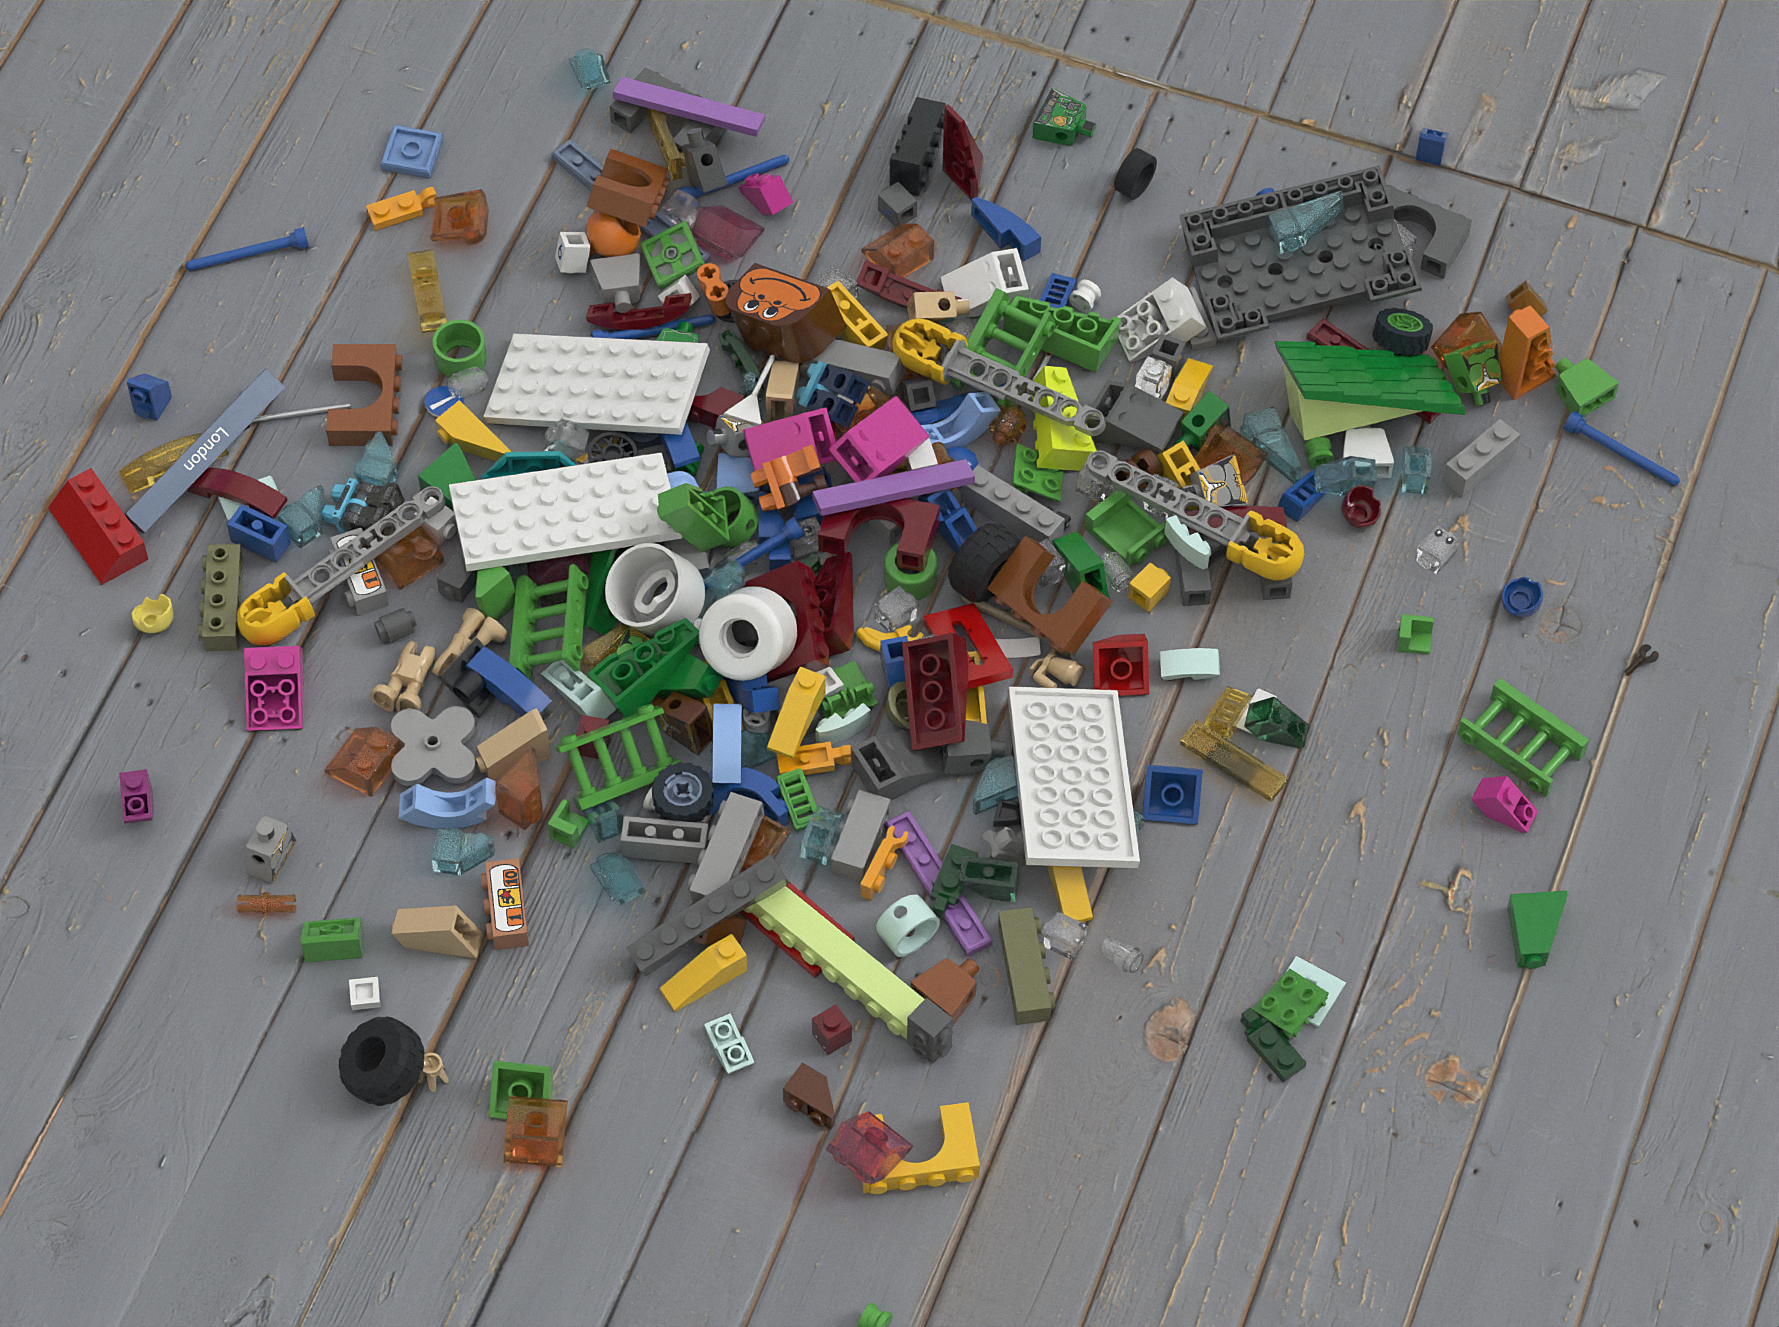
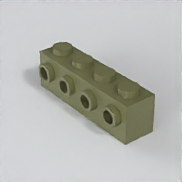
M208 545L207 555L202 556L203 572H206V578H201V594H205L204 601H200L199 612L200 617H203V624L198 625V639L204 642L205 651L238 650L239 628L237 626V611L241 605L243 575L241 545Z

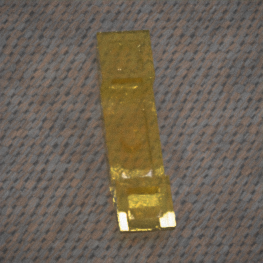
M433 249L407 253L422 333L436 331L442 324L447 323Z
M202 433L167 442L144 453L126 465L119 473L129 494L152 486L154 484L153 478L163 475ZM227 448L218 456L217 459L229 455Z

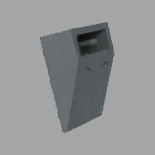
M1107 380L1091 406L1102 413L1106 426L1101 434L1091 437L1094 440L1163 452L1183 418L1184 412L1131 384ZM1097 417L1089 418L1086 421L1088 428L1097 427L1100 419Z
M910 730L876 735L851 747V765L869 793L891 800L943 775L942 755L937 747L912 751Z

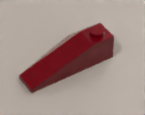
M847 552L845 556L837 555L827 558L814 582L816 586L815 591L820 600L819 612L825 626L823 634L829 649V656L850 651L854 633L852 554Z

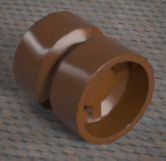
M1144 448L1134 454L1131 460L1126 459L1123 461L1158 479L1163 477L1162 466L1155 454L1149 449ZM1122 470L1116 473L1115 478L1118 481H1125L1129 478L1130 474ZM1141 483L1138 486V490H1143L1145 488V484L1150 486L1151 483Z

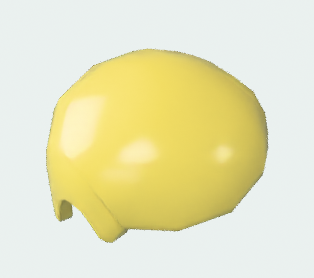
M160 594L157 600H151L146 597L142 604L136 606L131 613L136 629L145 633L165 631L172 623L174 617L171 599L164 594Z

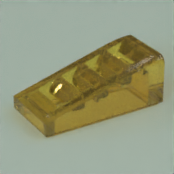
M623 623L582 648L583 657L581 661L588 672L607 656L617 651L629 628L628 625Z
M1226 686L1205 718L1203 733L1227 743L1248 707L1252 695ZM1227 699L1240 703V705L1230 702Z

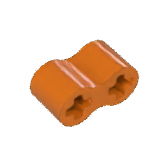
M713 263L700 266L697 270V278L702 293L707 296L711 312L717 316L729 314L730 311L726 304V295L729 289L723 283L718 266Z

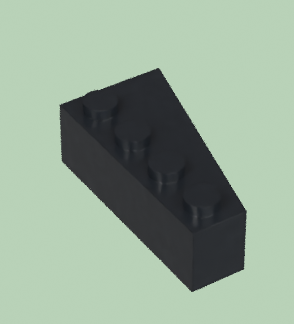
M916 97L908 115L907 125L904 124L901 140L898 139L895 145L896 152L892 153L890 157L889 187L899 182L914 196H919L922 187H927L929 172L927 171L929 167L933 168L936 159L935 148L939 149L942 142L943 134L941 130L944 129V106H946V103Z

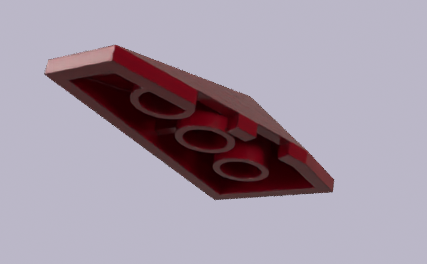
M947 104L944 106L942 171L972 201L973 198L978 197L983 155L965 121Z

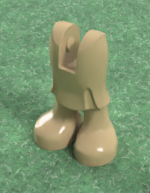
M467 608L462 615L463 623L458 633L453 635L452 642L437 659L432 673L439 676L471 642L469 638L475 631H479L475 638H478L485 646L490 641L501 644L507 639L508 632L493 618L488 616L485 619V616L479 610Z
M409 641L401 652L395 670L390 674L391 679L388 685L379 684L373 688L370 694L372 701L388 712H393L395 706L397 712L404 709H417L420 711L422 703L418 695L424 687L425 676L433 664L435 658L434 647L426 645L421 655L417 656V643ZM406 687L405 692L399 696L401 688Z

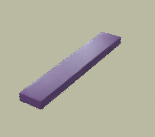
M621 77L613 91V99L754 137L758 136L765 122V114L626 77Z
M964 459L813 491L812 499L820 515L823 516L974 484L975 475L967 460Z
M907 811L886 821L885 828L888 831L891 826L895 827L894 838H901L905 831L908 832V843L898 849L931 899L932 888L943 863L910 811ZM963 894L958 904H955V906L948 905L943 920L967 957L992 945V939Z

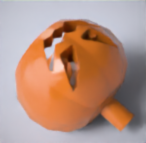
M594 211L588 218L586 225L587 238L590 242L589 257H592L595 253L600 254L604 258L633 254L639 246L641 232L637 224L625 220L622 222L620 218Z

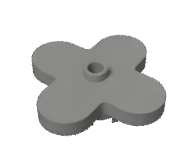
M460 706L449 707L442 711L435 719H430L417 709H404L393 717L391 721L392 736L397 743L403 746L394 756L391 763L393 777L398 783L404 786H414L424 782L430 775H439L445 781L453 784L464 783L472 778L476 771L475 757L464 744L475 732V721L468 709Z

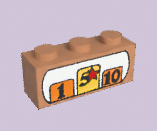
M519 858L485 862L486 873H481L482 889L488 890L489 898H483L485 915H491V923H486L488 940H494L495 950L529 946Z

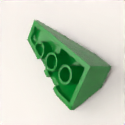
M633 546L592 552L583 626L604 637L609 635L618 622L606 601L605 586L607 576L618 557Z
M684 618L657 631L652 639L643 643L637 641L631 644V649L619 655L615 652L607 656L589 671L587 675L603 690L613 706L624 718L637 714L639 707L650 704L698 642L699 630L687 618Z

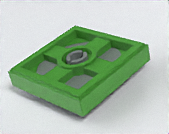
M686 221L639 243L660 289L669 286L684 275L689 276L697 272L700 266L705 264Z

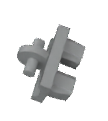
M1004 827L999 832L988 830L982 835L990 843L985 851L986 862L990 866L1001 867L1006 861L1022 865L1026 863L1022 831L1016 835L1011 828Z

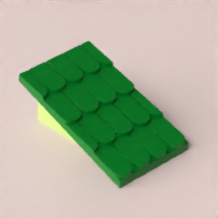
M1275 341L1276 350L1283 360L1290 416L1304 440L1422 411L1465 415V407L1461 403V398L1454 392L1452 384L1447 381L1445 373L1437 365L1436 359L1430 355L1394 354L1393 351L1355 350L1349 346L1315 345V342Z

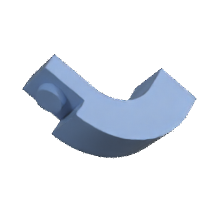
M968 393L962 404L951 416L940 422L921 426L929 434L935 456L938 458L949 447H965L976 440L991 426L1001 410L989 393Z
M714 704L713 783H741L742 704Z
M485 778L467 790L453 793L438 792L415 784L400 794L398 819L427 828H464L476 825L486 820L487 810L495 804L496 781Z

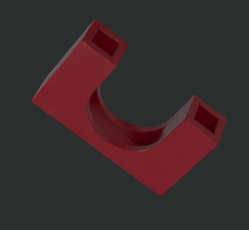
M903 498L824 515L818 532L819 551L845 556L852 534L858 526L870 520H887L896 524L903 531L897 547V567L924 572L940 523V505Z
M797 560L742 583L743 588L762 587L775 592L787 604H793L797 612V639L794 649L786 661L766 673L767 683L796 674L800 667L813 672L830 667L828 660L829 649L823 634L825 626L819 612L820 600L814 586L815 574L811 567Z

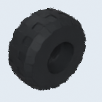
M987 523L984 526H980L968 536L954 555L948 569L950 585L957 593L970 602L981 603L990 600L995 594L987 589L1021 540L1000 523Z
M379 1016L360 1024L347 1037L348 1039L342 1046L341 1057L339 1058L340 1079L346 1089L358 1099L376 1106L392 1104L410 1093L413 1086L418 1083L419 1076L424 1068V1046L419 1035L408 1025L392 1017Z

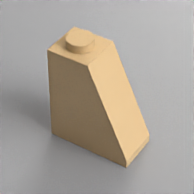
M786 360L773 361L766 391V423L795 416L796 394L800 378L799 363H792Z
M538 709L531 710L477 746L478 757L475 758V762L480 774L485 773L487 778L496 780L550 759L548 730Z
M456 905L398 909L395 921L392 924L391 933L405 948L472 959L478 956L483 936L478 927Z

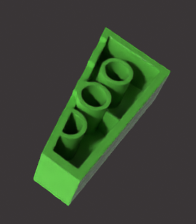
M1016 296L1011 303V306L1039 319H1042L1046 311L1050 312L1056 320V327L1051 337L1046 338L1041 350L1093 372L1098 371L1118 341L1122 318L1112 316V320L1100 318L1099 313L1090 311L1086 315L1073 312L1074 308L1071 307L1054 308L1050 307L1048 302ZM1007 315L1004 316L1003 331L1026 342L1031 340L1036 330L1035 328Z

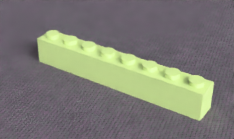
M785 886L768 898L743 909L745 912H751L759 918V922L764 928L776 932L786 946L794 947L798 950L807 963L821 967L824 976L829 981L837 982L842 986L845 993L851 999L859 1000L864 1004L866 1010L873 1017H879L886 1022L888 1028L894 1034L901 1035L907 1040V1018L925 999Z

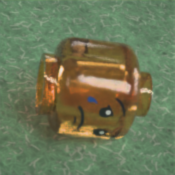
M1013 405L999 407L1001 412L988 426L990 433L993 435L992 440L1002 446H1005L1007 443L1016 444L1027 427V421L1024 418L1025 413Z

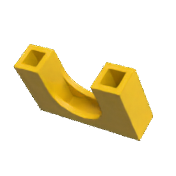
M969 1102L940 1106L939 1120L944 1144L935 1157L925 1162L911 1163L900 1158L895 1160L892 1153L886 1159L890 1164L888 1171H882L880 1168L875 1169L869 1164H875V1161H878L877 1159H880L882 1154L886 1152L885 1148L882 1150V1147L876 1146L877 1143H874L872 1140L876 1139L890 1150L886 1137L881 1139L882 1135L886 1136L882 1114L854 1117L853 1132L860 1126L867 1130L859 1138L854 1136L856 1139L855 1144L866 1132L873 1137L871 1139L868 1138L862 1147L858 1149L859 1152H857L863 1193L882 1194L892 1189L907 1191L914 1189L916 1186L929 1185L937 1187L945 1184V1182L958 1181L966 1183L974 1180V1178H979L980 1163ZM867 1119L872 1124L869 1128L862 1122H864ZM876 1128V1131L872 1132L871 1129ZM878 1131L881 1132L879 1136L876 1135V1132ZM876 1147L874 1150L877 1155L874 1153L867 1155L870 1148Z

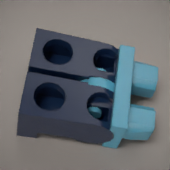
M818 361L817 364H811L807 371L810 380L807 386L799 388L796 394V398L799 400L798 404L811 411L826 407L830 420L849 429L859 407L838 397V394L861 404L870 382L854 373Z

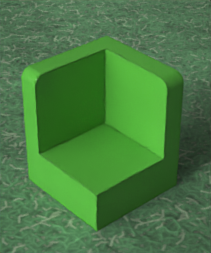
M1401 614L1397 651L1429 654L1434 618Z
M563 799L548 822L549 838L574 849L589 825V821L587 818L571 812L569 801Z

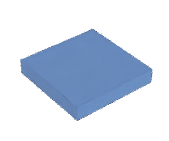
M394 125L380 163L381 170L431 178L443 142V133Z

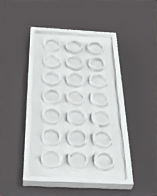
M513 334L483 417L486 423L682 435L710 349L707 343Z
M662 453L449 484L466 571L682 538V535L676 533L668 523L662 521L657 513V506H659L658 494L671 489Z
M1009 687L1008 704L1026 865L1138 868L1140 858L1118 691Z

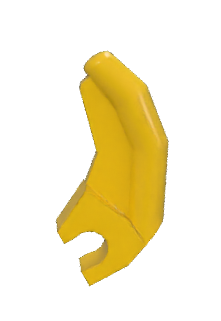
M910 625L896 629L895 632L883 633L869 627L859 628L856 632V635L864 645L880 652L881 640L907 636L908 641L924 638V634L921 632L914 638L909 637L912 633V626Z

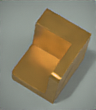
M1526 280L1505 296L1508 306L1513 311L1522 310L1529 305L1540 317L1548 311L1545 302Z

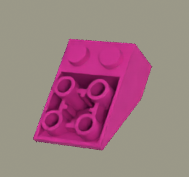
M895 396L847 431L829 450L855 482L890 475L930 436L898 396Z
M826 407L743 429L754 471L763 468L762 463L802 450L803 447L811 444L815 448L820 464L837 460L829 450L836 441Z
M300 646L244 648L247 731L303 729V648Z

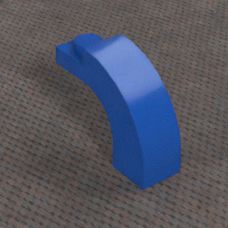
M741 767V783H713L714 805L709 815L719 810L722 801H727L730 792L761 801L764 814L778 830L788 825L789 809L780 798V785L768 775L758 770ZM713 771L708 774L709 778L713 781Z

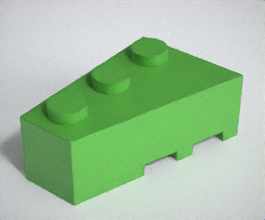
M688 483L658 494L659 506H657V513L660 519L668 523L676 533L681 534L687 539L689 544L694 545L701 552L730 541L725 496L719 495L715 497L713 492L708 491L704 493L702 488Z

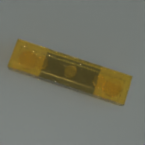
M647 108L648 124L673 180L682 179V168L686 167L683 152L679 153L667 126L666 113Z
M1198 720L1194 722L1181 738L1180 745L1270 802L1275 799L1287 784L1288 777Z

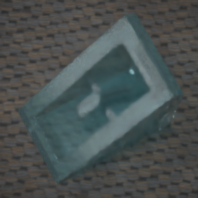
M611 799L583 810L598 843L622 833L623 814L621 808Z

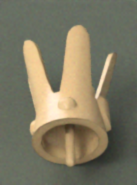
M427 1053L424 1055V1068L418 1081L421 1084L424 1076H426L431 1092L436 1090V1076L439 1075L444 1083L449 1082L444 1071L445 1067L443 1066L442 1059L438 1054Z

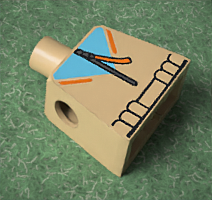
M953 291L915 292L907 301L908 320L921 318L938 325L952 324L957 315H969V300H955V293Z

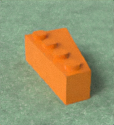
M1531 305L1522 310H1515L1509 316L1499 359L1501 370L1500 384L1514 400L1556 377V373L1552 369L1555 367L1554 361L1551 359L1553 350L1549 346L1552 343L1550 327Z

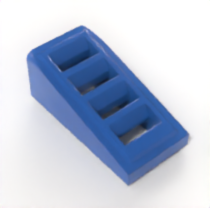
M1051 273L1040 301L1060 304L1050 303V307L1054 308L1068 307L1069 296L1074 290L1077 279ZM1055 282L1066 284L1068 286L1056 284ZM1055 288V289L1063 290V291H1065V293H1064V292H1060V291H1056V290H1052V289ZM1050 295L1062 297V299L1056 298V297H1052V296H1050Z
M1311 470L1282 494L1278 507H1283L1284 513L1298 522L1332 489L1333 484ZM1309 482L1319 488V490L1310 485Z

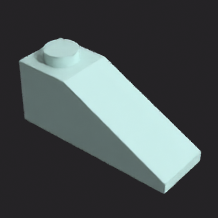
M564 660L553 662L541 673L581 715L607 719L616 710L598 685L581 671H574Z

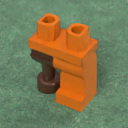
M813 444L786 456L762 463L763 468L750 474L755 488L769 484L772 493L758 497L763 512L776 509L779 512H783L799 505L802 498L813 494V491L828 488L823 473L815 475L813 477L814 482L799 485V478L822 471Z

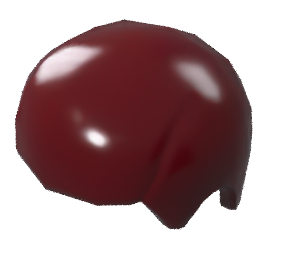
M1358 485L1352 487L1343 498L1341 511L1351 526L1366 529L1373 526L1381 516V501L1374 497L1373 488Z

